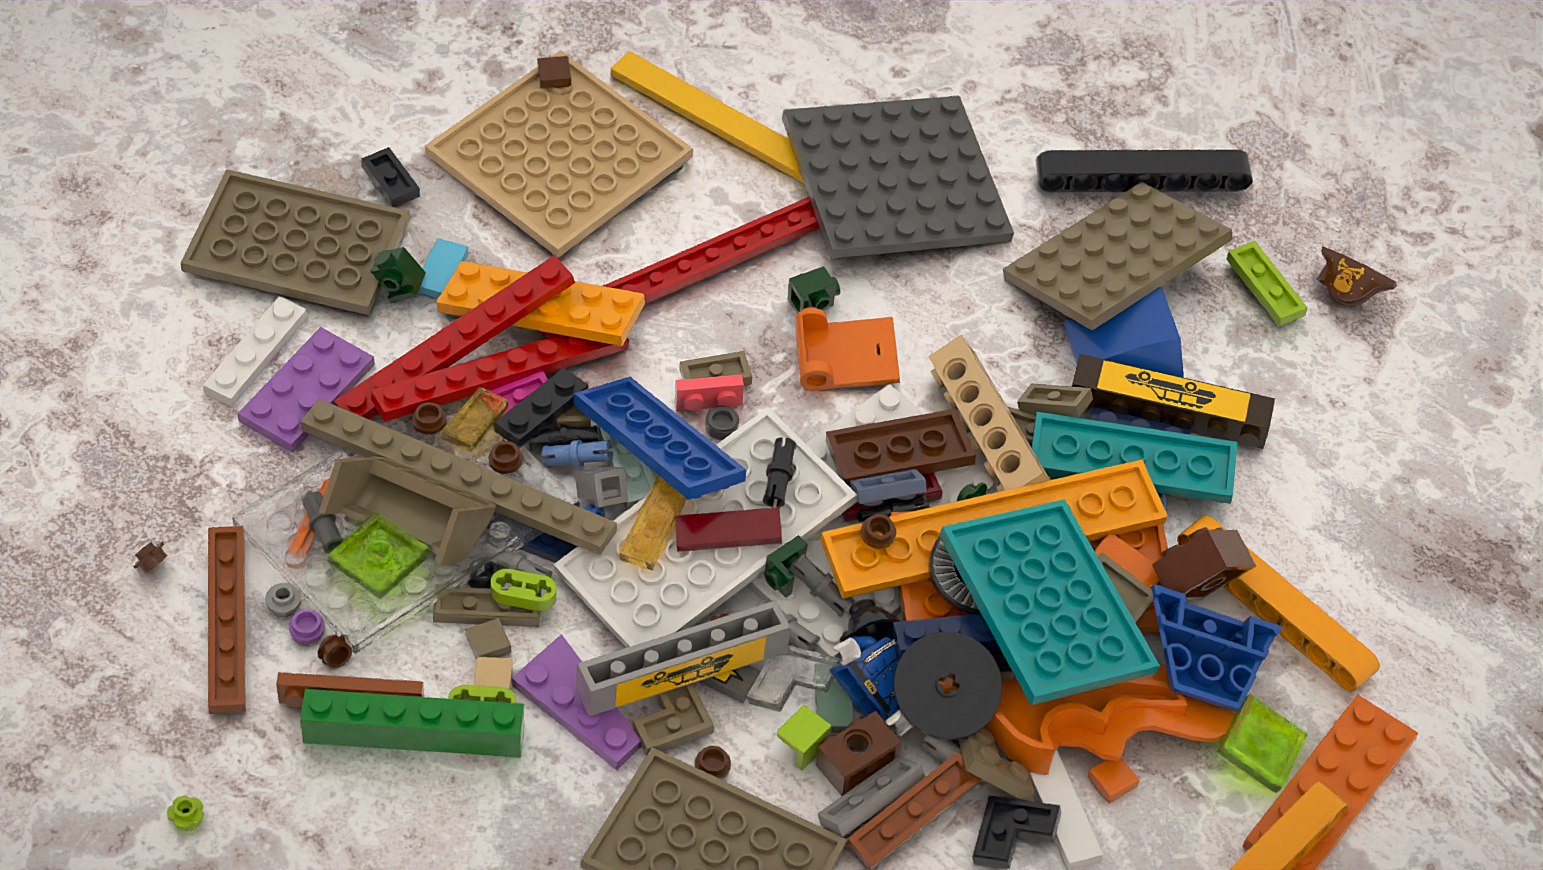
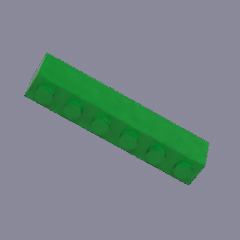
M305 689L300 724L303 743L521 758L524 735V704Z

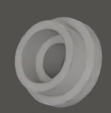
M276 584L266 593V606L276 616H291L301 604V593L292 584Z

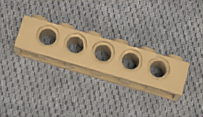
M960 335L928 356L935 367L930 371L941 388L945 386L948 390L943 394L952 409H959L961 413L959 417L966 433L971 431L974 435L970 439L972 446L980 456L985 454L987 461L983 463L984 467L993 480L997 478L1000 480L1001 484L997 486L998 491L1001 492L1050 481L1049 476L980 359L965 338Z

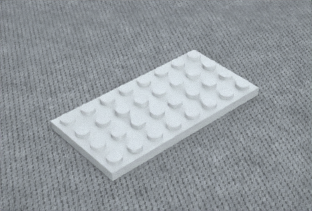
M769 407L716 445L746 469L745 482L687 500L665 482L613 520L617 522V532L601 555L581 547H576L553 564L555 572L626 648L692 627L764 573L766 556L798 535L806 541L858 502L857 494ZM780 437H783L782 446L785 445L786 438L796 442L791 465L793 478L787 485L785 505L780 507L782 544L677 551L675 515L775 508L777 499H775L773 507L763 503L768 480L766 468L772 461L774 442Z

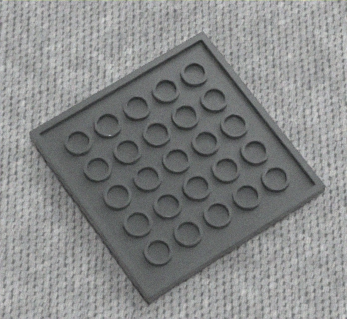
M960 95L783 110L782 121L830 258L1012 241L1014 235L1013 228Z

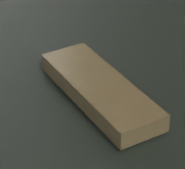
M436 586L433 622L481 624L499 618L502 625L539 627L540 611L500 604L493 599L490 588ZM541 591L536 594L537 597H541Z

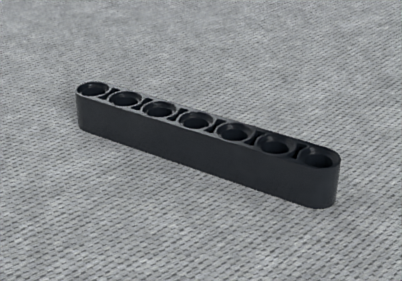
M1049 150L1040 153L1036 157L1039 187L1045 192H1126L1141 182L1160 192H1238L1249 188L1253 183L1247 153L1242 150Z

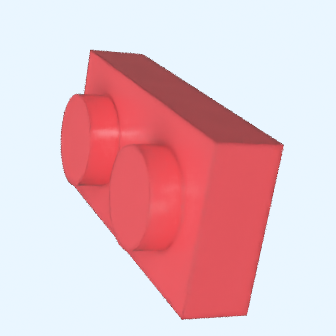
M742 374L675 380L676 411H697L718 406L730 408L742 405L744 389Z

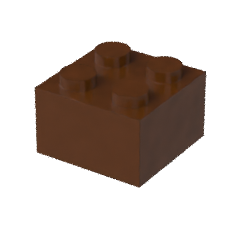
M1207 527L1196 530L1188 536L1189 542L1181 547L1180 545H1174L1161 553L1162 558L1152 564L1163 587L1186 594L1185 601L1202 600L1256 567L1238 530H1223L1222 527L1214 530H1208Z

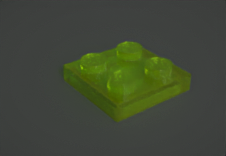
M378 512L328 554L329 563L380 600L430 556L429 547Z
M1249 694L1246 696L1240 710L1236 712L1217 753L1276 793L1283 788L1308 734L1255 696Z

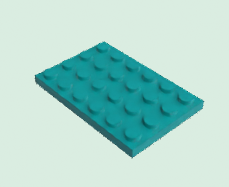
M1065 499L942 526L939 536L1031 705L1156 674L1160 667L1157 659Z

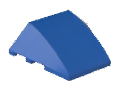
M1160 287L1094 330H1090L1071 318L1064 321L1063 326L1076 364L1078 363L1079 354L1184 377L1181 338L1164 291Z
M1153 584L1151 589L1165 658L1168 684L1171 691L1234 712L1240 710L1256 678V673L1262 661L1267 657L1269 648L1282 626L1252 616L1248 617L1245 621H1241L1185 602L1186 594Z

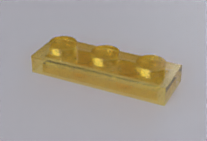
M657 475L619 552L620 560L653 571L675 525V515H680L687 501L683 495L659 475Z

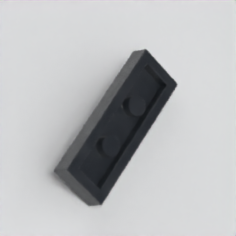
M562 368L495 421L494 432L507 441L516 444L520 449L573 406L574 393L588 389V384L567 369Z

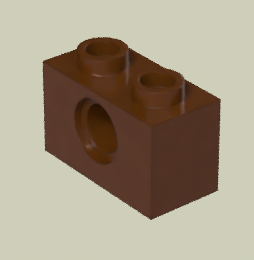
M875 711L865 718L863 716L856 718L849 724L847 729L839 734H831L825 737L817 749L816 766L840 795L843 796L899 757L902 741ZM851 749H859L863 752L856 753L851 751Z

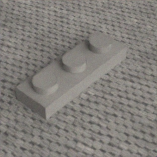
M902 756L897 757L820 811L817 816L821 826L841 837L855 831L860 824L874 814L883 811L888 804L925 778L922 766Z

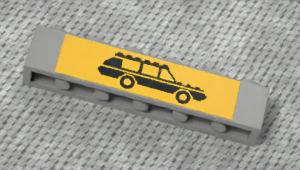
M775 600L578 663L576 690L590 717L787 653L791 627Z

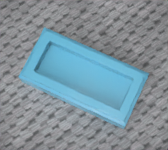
M438 238L423 266L426 274L418 293L438 299L460 262L466 260L468 246Z

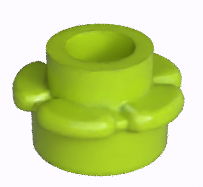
M179 796L173 800V805L168 807L167 817L177 829L182 831L193 830L199 826L204 817V812L202 811L203 803L196 797ZM185 809L189 810L188 813H182Z

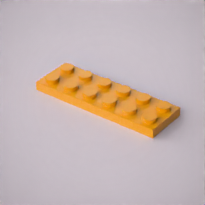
M461 261L436 302L437 310L441 313L463 316L527 272ZM575 281L573 285L511 326L623 346L645 305V298L643 293Z

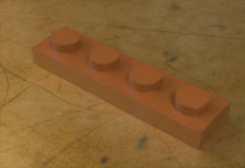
M278 672L276 682L279 704H287L291 707H302L305 689L424 697L423 681Z
M957 751L847 839V844L866 867L872 870L977 786L982 779L966 771L963 756Z

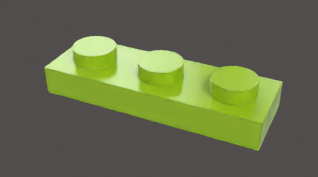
M1256 241L1228 251L1226 260L1278 327L1306 315L1308 307Z

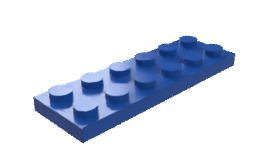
M632 377L574 393V406L687 500L696 499L702 495L720 489H727L730 486L746 481V469Z

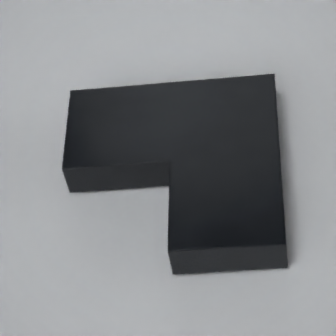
M989 795L972 856L973 863L1010 869L1018 838L1054 843L1062 813L1061 806Z

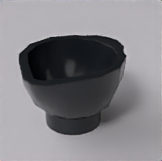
M871 599L860 600L850 607L849 614L851 618L848 621V630L842 634L839 641L841 643L849 637L871 636L876 641L888 637L893 641V622H901V620L884 608L876 606V603Z

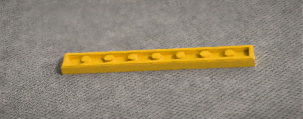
M628 51L610 68V76L804 183L788 138L631 51Z

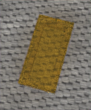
M479 386L443 429L442 438L472 452L493 427L494 422L509 407L508 399Z

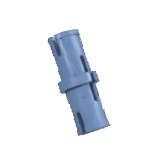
M575 440L568 445H546L542 448V456L555 455L556 457L542 459V462L546 468L572 464L574 467H582L584 463L611 462L613 460V451L601 453L599 451L613 448L610 440L582 443L581 440Z

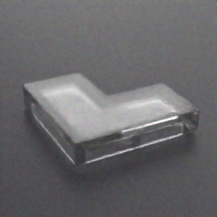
M788 646L787 653L771 657L767 660L747 694L748 702L751 705L781 712L796 685L828 693L835 681V677L829 669L841 662V659Z

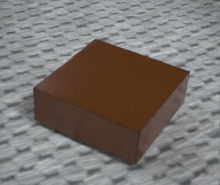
M568 56L537 58L540 88L571 86Z

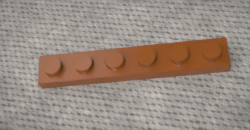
M244 526L208 528L209 714L246 712Z

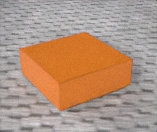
M1122 758L1120 762L1105 760L1089 769L1088 772L1090 780L1109 803L1138 787L1140 781Z

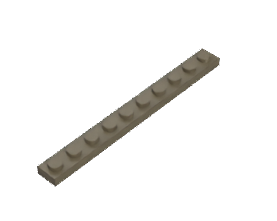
M321 399L316 401L300 421L301 430L364 457L378 456L401 463L492 502L496 505L495 512L597 555L602 554L617 532V522Z

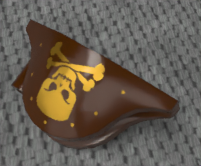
M1324 246L1322 247L1321 253L1326 260V265L1317 277V280L1327 286L1330 296L1337 303L1344 306H1357L1365 303L1377 293L1393 290L1397 287L1396 281L1344 254Z

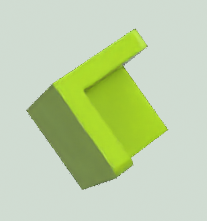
M803 705L777 730V737L797 752L796 767L802 771L817 757L818 746L825 737L830 735L831 725L807 706Z

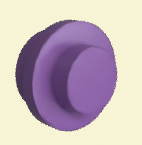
M311 609L298 611L289 623L290 635L299 643H313L319 640L325 631L323 618Z

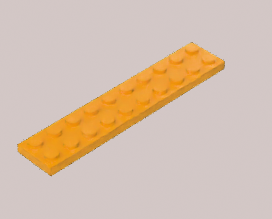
M1138 460L891 516L889 518L896 528V537L890 546L883 549L872 548L863 541L861 537L863 523L821 532L820 542L842 599L929 579V556L935 541L939 537L942 526L1065 499L1088 541L1105 538L1109 533L1118 535L1165 524L1168 516L1143 460ZM874 531V532H873V533L876 534V535H883V534H882L881 532H879V531Z

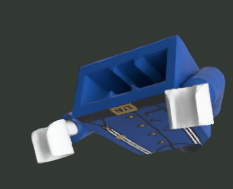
M871 636L849 637L845 641L833 646L834 651H839L843 661L834 665L829 671L864 717L876 711L882 719L890 715L886 723L889 726L894 724L898 729L899 736L910 730L913 726L902 715L894 696V674L900 660L896 644L888 637L876 641Z

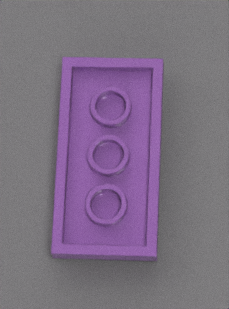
M320 327L237 413L238 421L293 453L309 435V433L301 430L300 421L316 401L321 399L336 406L334 400L351 390L375 365L374 356Z

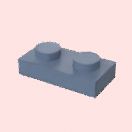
M917 469L850 480V487L857 494V501L866 506L879 505L883 503V500L891 498L908 500L916 497L918 493L927 492L926 479Z

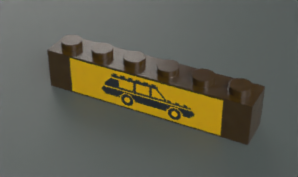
M1079 354L1072 387L1091 389L1093 400L1086 409L1093 410V407L1191 429V433L1215 439L1235 441L1247 447L1264 449L1275 398Z

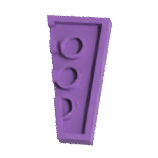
M561 634L512 677V686L617 770L641 748V739L618 708L589 717L576 690L577 664L581 663L582 660Z

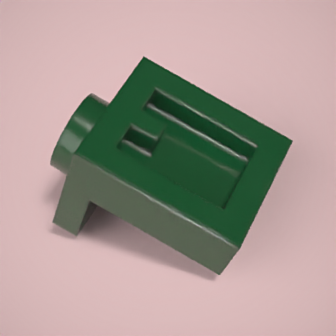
M799 535L766 556L765 580L772 589L778 590L785 598L792 594L794 574L788 568L802 553L805 555L807 553L808 544Z

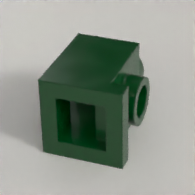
M404 247L379 252L374 259V264L370 271L389 293L387 299L390 302L416 297L426 274Z
M824 266L789 278L787 299L796 314L808 307H814L823 311L834 305V297L840 295V286L837 279L831 277Z

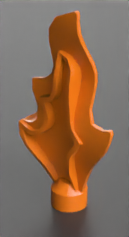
M1159 663L1160 667L1156 674L1034 705L1029 703L1017 679L1003 680L1002 695L998 709L983 728L994 736L995 742L1010 761L1022 764L1029 772L1048 775L1054 752L1060 746L1082 747L1102 759L1120 762L1126 742L1139 731L1155 730L1192 741L1214 743L1235 733L1250 703L1245 699L1240 710L1234 712L1173 692L1168 684L1166 666ZM947 677L944 682L939 681V684L944 686L943 692L945 694H949L952 689L957 690V687L952 685L953 679Z

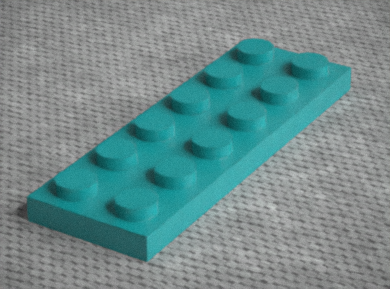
M1043 412L1036 413L1032 449L1050 477L1063 478L1143 460L1157 493L1231 504L1233 497L1238 442Z

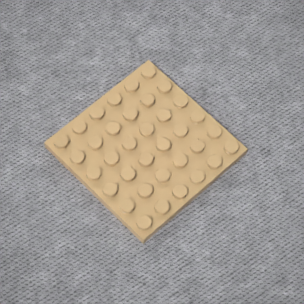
M560 50L551 57L568 55ZM569 56L571 86L540 88L538 68L536 67L425 145V154L557 258L693 157L692 147Z

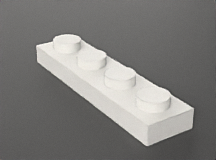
M279 296L203 384L204 394L232 407L308 318L307 309Z

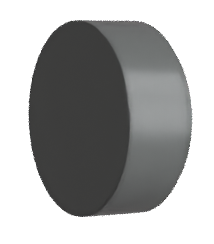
M718 406L711 409L706 415V431L715 439H725L739 428L737 412L726 406Z

